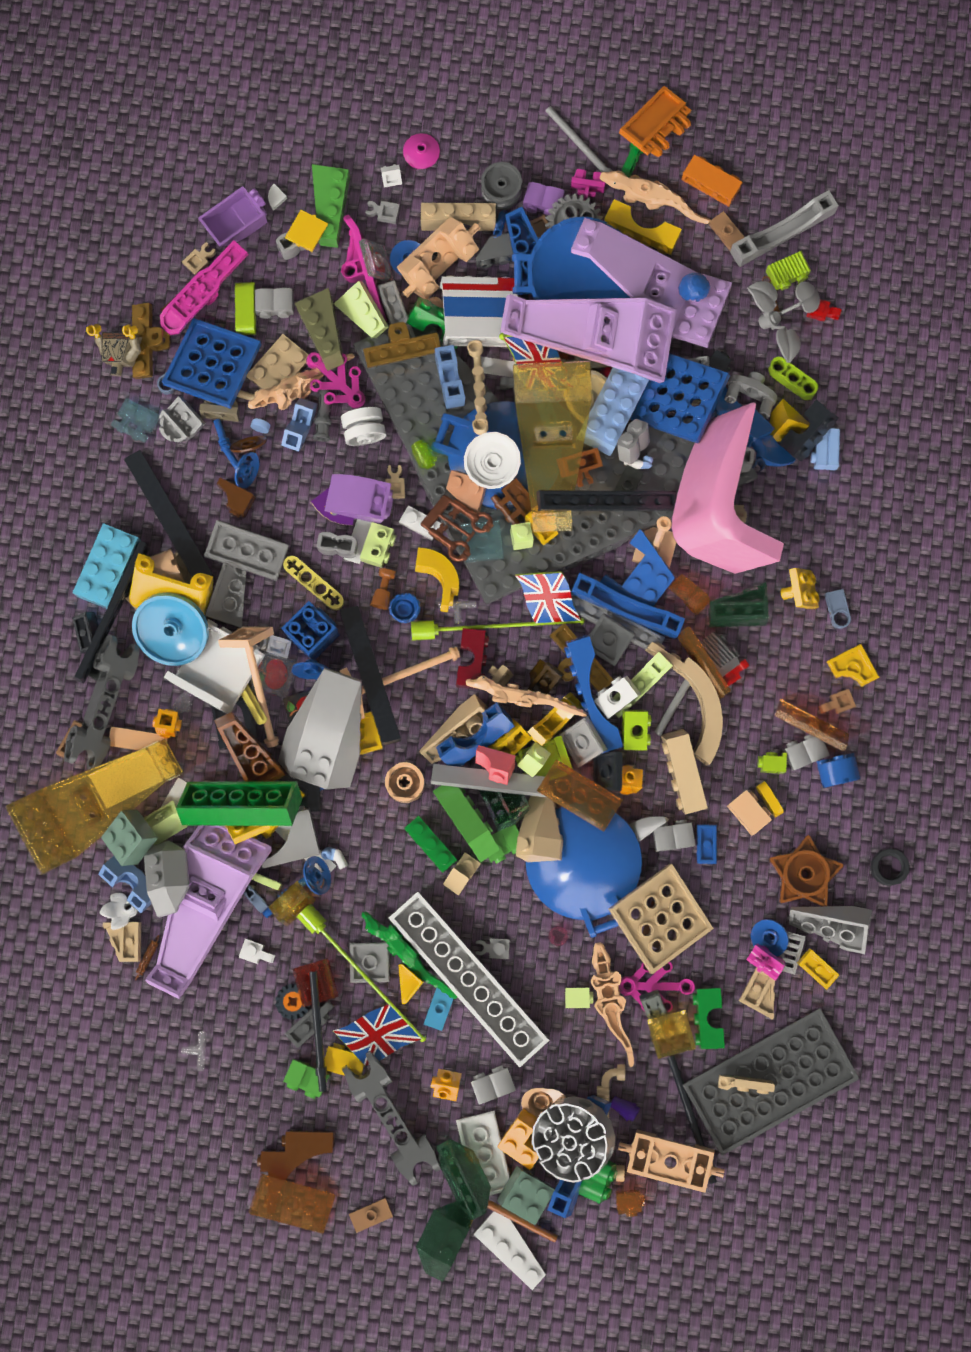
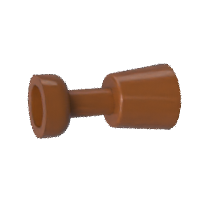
M386 568L379 569V576L382 578L380 589L375 590L370 606L383 610L389 609L390 592L387 589L389 580L395 578V571Z

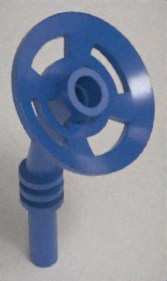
M216 419L213 422L219 437L218 443L221 451L225 453L235 469V483L240 488H247L257 476L259 457L254 452H247L238 461L234 453L230 451L231 443L229 438L226 437L221 420ZM247 456H250L252 460H246ZM238 477L242 478L243 482L240 483Z
M317 856L308 858L303 867L304 877L288 889L285 888V892L282 891L281 895H278V898L262 914L268 918L283 903L286 904V900L289 901L290 897L292 898L293 894L306 884L313 893L317 895L325 894L331 886V874L325 861ZM315 863L320 866L323 872H320V870H318L315 867Z

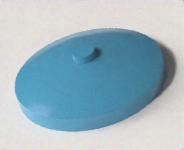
M158 593L148 597L137 608L132 620L133 636L139 648L154 661L165 665L179 666L192 662L202 653L209 637L208 623L201 609L190 599L175 593Z

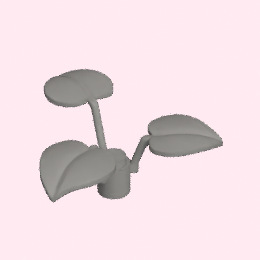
M766 281L756 282L747 289L752 294L756 305L764 312L759 317V325L763 329H778L776 332L777 344L784 359L789 363L798 354L801 342L793 329L787 330L786 326H778L781 321V315L802 305L806 313L816 311L820 304L819 293L809 282H801L797 285L795 291L796 297L800 302L777 312L773 311L777 306L775 301L778 297L775 287Z

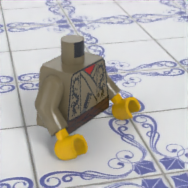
M99 324L86 327V331L90 336L95 335L94 340L99 348L102 362L111 365L110 375L121 377L123 367L134 366L136 358L141 353L140 344L142 341V337L135 335L138 332L136 326L128 324L123 326V332H102L101 335V326Z

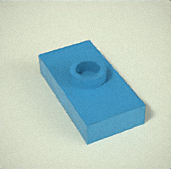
M436 988L424 1025L442 1031L453 998H450L446 993H442L440 989Z

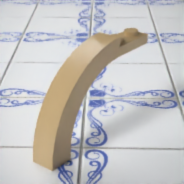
M651 642L645 651L652 656L661 652L673 665L671 669L689 682L698 698L702 713V727L693 753L697 760L706 766L710 765L718 750L723 728L722 709L716 689L710 678L692 659L688 657L681 662V658L678 655L665 651V647L662 644Z

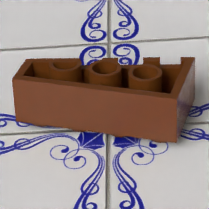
M232 712L214 720L245 782H273L285 776L280 764Z

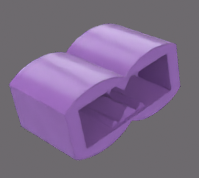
M529 182L523 201V208L530 213L543 212L545 216L551 215L548 210L553 208L552 204L554 202L558 203L557 200L562 197L564 199L565 190Z

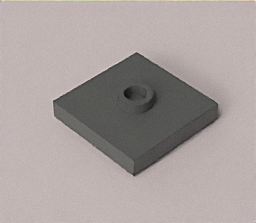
M603 613L589 636L595 654L615 666L636 633Z

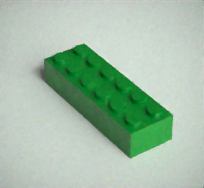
M187 782L176 806V811L182 825L293 826L302 796L297 782Z

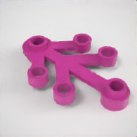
M310 353L306 359L308 367L312 369L318 368L331 381L321 382L318 379H314L310 383V389L314 392L319 390H341L345 394L335 396L332 392L326 393L324 402L327 405L348 403L350 407L355 409L362 407L365 403V395L359 390L360 368L353 366L349 370V376L351 377L350 389L346 385L345 363L347 356L343 354L344 364L337 367V376L333 371L326 370L319 353ZM317 357L318 361L313 362L311 358ZM352 370H356L358 375H353ZM313 383H318L319 388H314ZM331 396L333 401H328L326 397ZM353 396H358L359 401H354Z
M642 962L641 967L631 977L625 976L621 978L619 992L625 996L631 995L644 1011L639 997L641 994L637 990H646L648 993L655 990H672L689 995L694 991L695 985L690 979H683L680 983L658 982L666 973L672 970L673 965L671 962H668L670 965L669 970L666 971L662 967L646 982H638L646 972H649L643 968L644 963ZM626 982H629L631 984V988L629 990H626L624 988V984ZM684 983L690 985V988L686 991L683 989ZM660 994L663 1003L668 1002L670 1004V1008L666 1010L670 1012L673 1008L672 1003Z

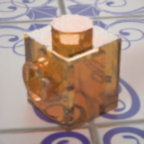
M639 1189L615 1192L618 1215L626 1214V1217L638 1216V1212H642V1207L645 1206L644 1194H640Z

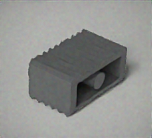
M712 632V634H709V636H706L705 639L697 643L696 646L699 654L720 677H723L740 664L738 660L739 654L734 647L729 648L727 646L728 642L722 635L718 636L715 632Z

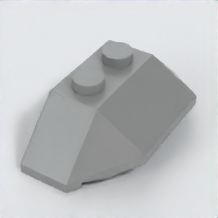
M171 841L152 845L144 856L147 893L159 918L177 913L179 905L190 887L187 852Z

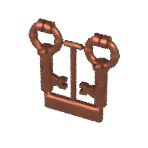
M446 495L440 498L420 523L423 528L429 531V535L448 547V554L451 560L458 562L466 561L467 557L471 555L467 542L471 540L475 532L489 533L494 526L493 519L489 513H474L456 499L452 500ZM450 504L454 508L448 515L454 520L460 512L470 518L471 526L474 530L471 534L442 515ZM440 517L468 538L466 542L460 540L451 541L443 535L444 531L448 529V526L443 522L440 524V528L434 529L431 527ZM485 517L488 519L486 525L482 529L476 526L479 518ZM457 545H462L465 550L463 554L456 557L453 551Z

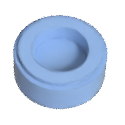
M255 418L252 420L250 427L257 432L268 433L270 424L265 420Z

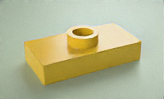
M810 948L797 962L800 967L826 990L839 977V974Z

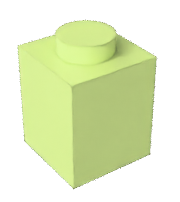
M530 522L511 525L510 534L513 550L533 547L534 539Z
M535 742L524 754L517 766L531 777H534L551 753Z
M565 988V1008H590V1004H593V992H589V988Z

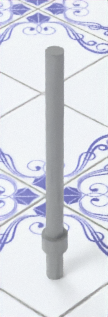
M551 106L546 109L547 114L601 172H613L611 168L605 166Z

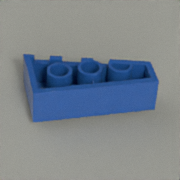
M520 207L505 214L513 255L531 254L538 241V237L523 207ZM521 262L522 286H528L527 262Z

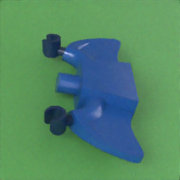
M726 386L709 422L717 416L742 407L737 401L735 403L725 401L728 390ZM755 409L747 447H753L756 452V461L753 462L751 468L759 465L760 469L758 472H761L766 465L786 466L794 463L796 458L782 448L774 437L770 435L775 428Z

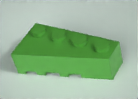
M312 164L316 217L328 223L319 243L321 246L338 248L350 182L349 170Z
M441 785L433 791L480 863L500 850L490 834L493 830L488 822L483 823L481 821L484 817L478 808L474 810L472 807L475 804L469 795L467 797L463 795L466 793L464 788Z

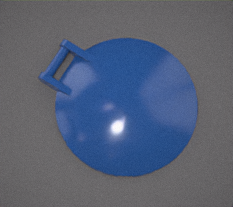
M574 217L563 220L549 228L538 239L531 254L512 255V262H514L513 294H532L534 300L630 298L590 258L571 253V248L584 218L601 222L611 228L613 227L600 219ZM521 262H527L528 286H522Z
M509 401L486 404L487 410L485 414L489 427L486 433L498 432L507 435L515 442L520 451L521 460L518 474L515 477L537 502L536 492L539 490H550L560 471L556 461L562 458L559 437L545 434L539 412L529 406ZM476 409L468 413L463 419L446 413L442 415V424L436 440L432 443L430 449L448 456L450 471L455 470L467 474L464 467V455L467 446L474 438L479 436L474 432L472 426L477 414ZM450 424L455 427L448 446L442 443ZM486 488L482 506L496 509L494 502L490 498L494 494H497L500 499L503 498L505 494L500 490L501 488ZM510 501L505 504L510 510L516 508Z
M575 803L555 810L556 817L560 823L558 825L559 832L563 838L562 860L526 861V871L531 887L538 898L548 908L562 916L584 920L590 937L593 938L598 933L619 926L615 919L595 927L592 921L610 915L611 912L608 908L636 889L641 874L642 854L634 831L618 814L601 805Z

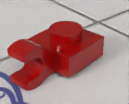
M820 299L817 310L807 313L806 317L823 322L826 317L839 320L842 309L830 308V302Z
M744 659L723 677H720L717 672H715V675L726 689L742 677L739 673L750 665Z

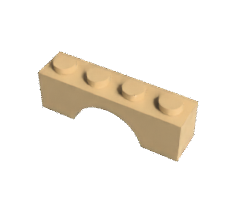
M421 203V230L435 231L449 217H452L462 222V224L473 226L474 223L478 224L480 227L478 231H494L496 225V203Z

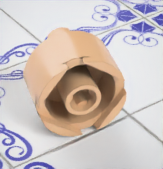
M171 549L150 557L155 564L153 573L185 583Z
M402 762L396 764L387 772L385 786L389 795L394 800L401 803H410L421 796L424 791L425 781L423 774L415 765ZM404 778H407L410 785L408 784L403 788L400 781H404Z

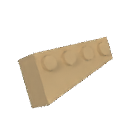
M683 729L662 734V748L667 756L668 771L673 777V780H671L674 792L677 791L678 799H676L678 809L682 810L684 814L707 809L689 734Z

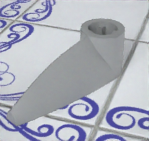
M647 817L631 823L630 827L634 831L638 842H640L669 819L666 817Z

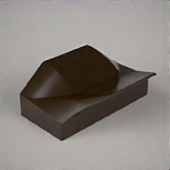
M540 659L529 673L530 686L527 690L549 694L564 674L549 662L546 663Z

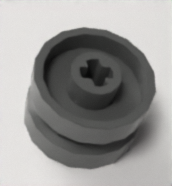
M506 162L493 163L487 167L481 179V193L485 203H496V210L501 211L508 210L518 203L521 198L522 179L517 168Z

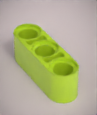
M254 282L235 283L236 333L241 335H256Z
M776 357L771 361L768 372L772 378L803 400H811L818 390V384L815 380L790 362L787 363L782 357ZM773 365H780L782 370H775ZM789 376H795L797 381H790ZM804 387H810L813 392L807 393Z

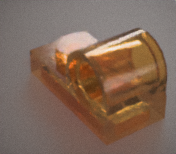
M683 574L669 586V589L682 599L687 608L695 615H698L711 602L708 594Z

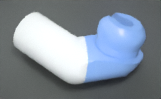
M644 456L643 461L637 459L633 464L624 462V465H629L635 469H649L652 467L653 458Z
M332 847L322 850L321 857L325 860L336 861L339 869L348 866L341 850Z

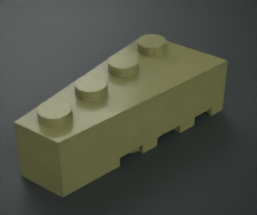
M327 288L296 302L295 306L326 370L329 371L343 365L344 358L334 302L330 290Z

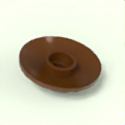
M265 436L247 437L233 443L230 446V451L245 454L247 452L256 453V449L263 446L267 439Z

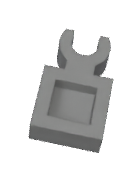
M368 201V206L374 209L372 211L366 210V216L374 217L377 215L378 221L396 224L400 208L399 204L381 201L379 206L373 201Z
M490 938V944L478 940L476 944H482L484 949L481 952L476 951V954L483 955L489 952V958L509 959L510 940Z

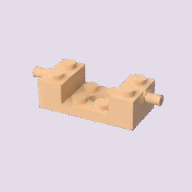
M449 217L400 263L397 269L409 284L402 291L404 295L408 298L414 292L423 299H428L440 288L435 280L458 258L467 262L480 249L474 242L473 235L480 230L478 224L474 223L470 229L466 230L462 222ZM437 252V258L432 261L433 253Z
M638 1129L631 1145L620 1142L618 1150L629 1153L630 1161L627 1172L701 1192H706L708 1179L711 1174L723 1178L725 1169L713 1167L715 1149L699 1145L694 1147L656 1137V1134ZM671 1156L676 1159L677 1163L674 1167H668L665 1164L667 1157Z

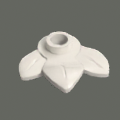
M123 893L111 894V902L105 904L100 910L102 916L112 919V930L126 926L129 919L138 913V910L127 901L128 898ZM131 905V908L126 910V907Z

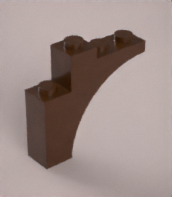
M287 1130L285 1135H282V1147H285V1150L263 1149L261 1154H258L257 1167H260V1172H268V1175H265L264 1187H268L267 1195H264L263 1203L264 1208H267V1213H275L277 1211L281 1189L290 1173L297 1166L314 1156L334 1152L335 1131Z

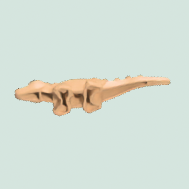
M622 171L602 172L600 175V180L612 188L626 191L623 196L626 203L640 201L646 204L648 210L659 209L664 205L671 206L694 221L708 224L711 221L709 218L696 214L678 194L659 181L653 182L637 175L627 177Z
M346 354L347 361L355 357L354 354ZM316 368L284 378L277 386L257 390L255 397L248 402V407L255 409L276 402L279 405V409L285 410L296 398L305 399L311 394L310 383L314 379L319 380L324 374Z
M484 675L475 680H466L468 686L485 690L494 695L492 701L510 702L524 707H532V704H546L571 714L587 716L583 709L571 706L550 694L519 689V685L508 683L507 687L501 686Z
M598 942L594 945L592 964L597 972V975H593L591 978V985L596 990L598 997L594 1007L605 1019L610 1031L625 1048L628 1064L630 1067H633V1050L620 1020V1015L626 1004V999L619 992L621 974L617 971L611 972L610 956L603 943Z

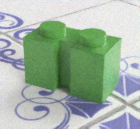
M514 823L491 835L500 849L488 857L491 863L495 861L497 864L505 860V855L510 852L513 855L516 854L519 831Z
M293 1059L283 1081L287 1083L286 1087L295 1091L300 1088L305 1090L304 1095L313 1099L316 1096L320 1098L323 1092H319L318 1076L315 1075V1067ZM329 1073L326 1075V1084L331 1075Z

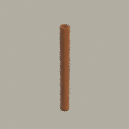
M489 1199L486 1200L485 1207L554 1243L556 1242L558 1235L537 1224L533 1225Z

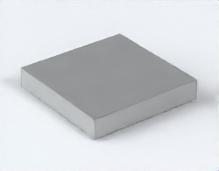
M588 716L559 734L562 736L563 742L578 768L608 750Z
M350 943V958L373 982H390L389 951L387 949L389 945L387 943ZM350 964V983H366L367 981Z

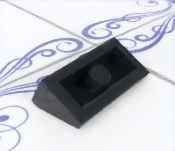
M84 612L72 617L80 654L86 653L97 631L98 622L95 612Z

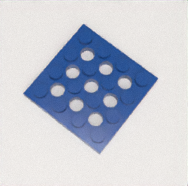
M193 318L162 383L164 386L231 409L262 344L259 340ZM202 338H207V339H208L205 344H203V345L198 344V342H199L200 339H202ZM218 344H224L222 350H215ZM234 350H241L238 356H232V352ZM199 354L198 360H190L192 355ZM210 360L217 361L214 366H207ZM233 366L231 372H224L225 367ZM186 370H191L192 373L190 376H183V373ZM208 376L207 382H199L201 377ZM219 382L226 383L222 389L216 388Z
M669 354L665 381L658 383L649 379L630 419L632 421L638 419L647 422L648 427L698 444L730 375L727 372ZM670 371L676 372L673 378H667V374ZM686 377H692V381L689 384L683 383ZM708 382V388L701 390L700 385ZM668 388L666 394L659 395L660 389ZM679 393H683L684 398L680 401H676L675 397ZM695 399H701L700 405L692 406V402ZM653 405H660L658 411L651 412ZM676 410L674 417H667L669 411ZM687 416H693L692 422L684 423V419Z

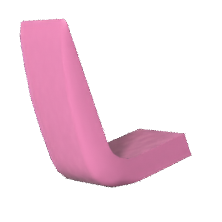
M754 402L717 416L707 424L699 443H694L684 468L672 516L671 528L673 536L680 547L689 555L734 574L779 562L784 543L743 523L736 515L734 509L735 494L756 408V403Z

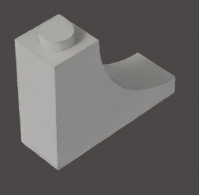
M305 806L299 807L293 826L290 827L287 841L276 853L266 858L262 868L320 855L321 852L310 808L305 809Z

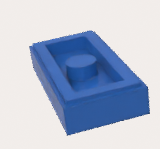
M697 825V864H717V825Z

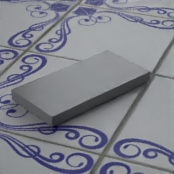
M216 520L204 557L277 581L289 545Z

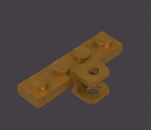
M150 303L132 305V326L138 328V332L135 335L142 337L140 344L141 353L136 358L135 364L132 367L133 378L153 377V351L169 349L170 335L160 327H152V305Z
M398 322L389 326L388 336L390 343L364 348L363 352L367 368L435 354V348L440 347L437 333L410 338L407 325L404 322ZM395 330H400L401 334H396Z
M565 623L550 634L552 640L564 654V647H567L565 642L577 638ZM565 658L558 666V670L564 674L562 679L565 682H569L576 677H573L571 672L566 673L564 671L566 668L570 670L569 666L572 665L570 658ZM594 658L590 670V684L599 692L611 685V682L614 680Z

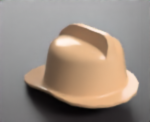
M534 1088L524 1094L521 1105L522 1109H526L538 1118L549 1106L559 1099L566 1097L555 1089Z

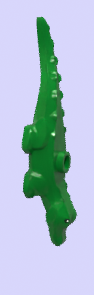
M362 912V917L366 921V931L384 940L389 945L387 949L393 956L398 955L402 962L418 978L440 989L442 993H446L450 998H457L456 994L444 982L425 969L419 959V952L411 943L406 941L404 935L395 925H390L387 928L381 925L368 912Z

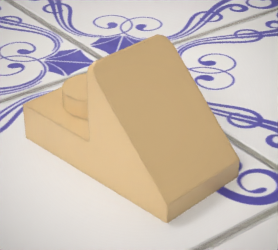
M464 853L443 885L457 895H460L481 863L467 853Z

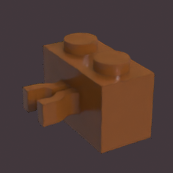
M598 448L589 449L556 460L561 478L573 475L578 476V488L584 486L582 483L583 475L588 480V484L594 483L588 471L603 466Z

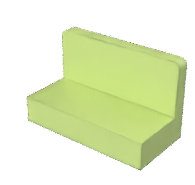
M174 801L144 817L158 837L154 845L165 841L188 826L181 824Z

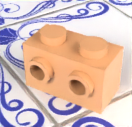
M746 790L727 807L750 835L753 836L772 819L768 809L764 806L761 807L757 803V796L752 791L748 792Z

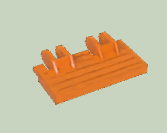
M663 86L620 129L619 134L647 156L652 153L659 157L663 154V150L669 148V143L665 138L672 131L680 136L684 133V128L687 129L691 126L687 116L692 110L686 106V102Z

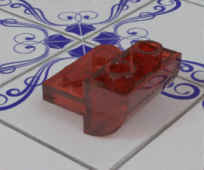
M329 959L292 969L303 1007L312 1005L309 976L311 971H317L320 1002L339 997Z

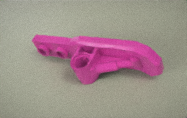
M346 215L343 219L350 228V242L347 259L342 265L341 273L349 283L366 280L371 297L383 318L387 321L377 290L375 275L367 264L366 255L368 252L363 248V245H366L364 236L353 219ZM355 269V273L353 275H347L349 270Z
M233 240L208 268L199 271L160 314L161 327L169 335L180 334L189 321L205 305H210L217 299L222 282L249 254Z

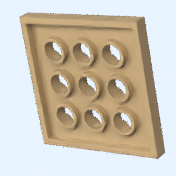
M668 864L608 908L650 974H654L714 929L673 864ZM664 886L670 888V894L667 897H664L662 894ZM650 897H653L655 900L652 908H649L646 903ZM675 902L680 904V910L677 913L672 910ZM635 908L640 913L637 919H633L631 916V912ZM660 913L665 915V921L662 924L657 922V916ZM686 918H689L691 921L688 929L683 927V921ZM647 924L650 927V932L644 936L642 934V927ZM671 929L676 933L673 940H669L667 937ZM655 941L660 943V949L657 952H654L652 949V944Z

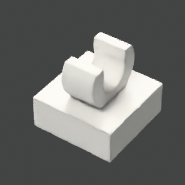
M394 164L393 166L381 168L384 187L402 184L399 165Z

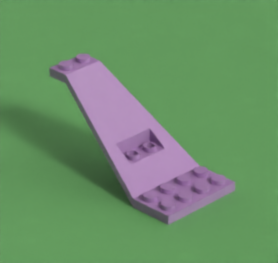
M584 218L571 248V253L590 258L630 298H647L676 309L672 337L708 348L732 287V282L703 274L710 283L709 294L699 302H696V300L692 301L691 299L686 301L679 294V284L685 275L698 272L601 222Z
M510 294L506 296L500 332L662 383L665 381L676 309L647 298L525 300Z
M199 825L185 843L183 849L187 852L190 887L179 905L178 912L167 917L157 964L146 978L148 984L178 999L181 998L192 982L251 879L272 851L271 846L252 837L234 844L225 826Z

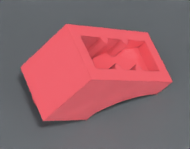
M478 745L476 764L483 766L489 772V780L508 785L515 769L516 756Z

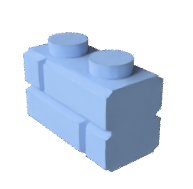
M829 429L823 436L822 441L814 447V452H811V463H814V469L837 470L839 467L840 429Z

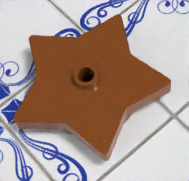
M809 835L805 836L793 853L769 858L770 863L782 879L780 904L805 898L817 905L827 907L828 883L840 871L843 864L821 856ZM803 870L808 872L806 878H803L801 875Z

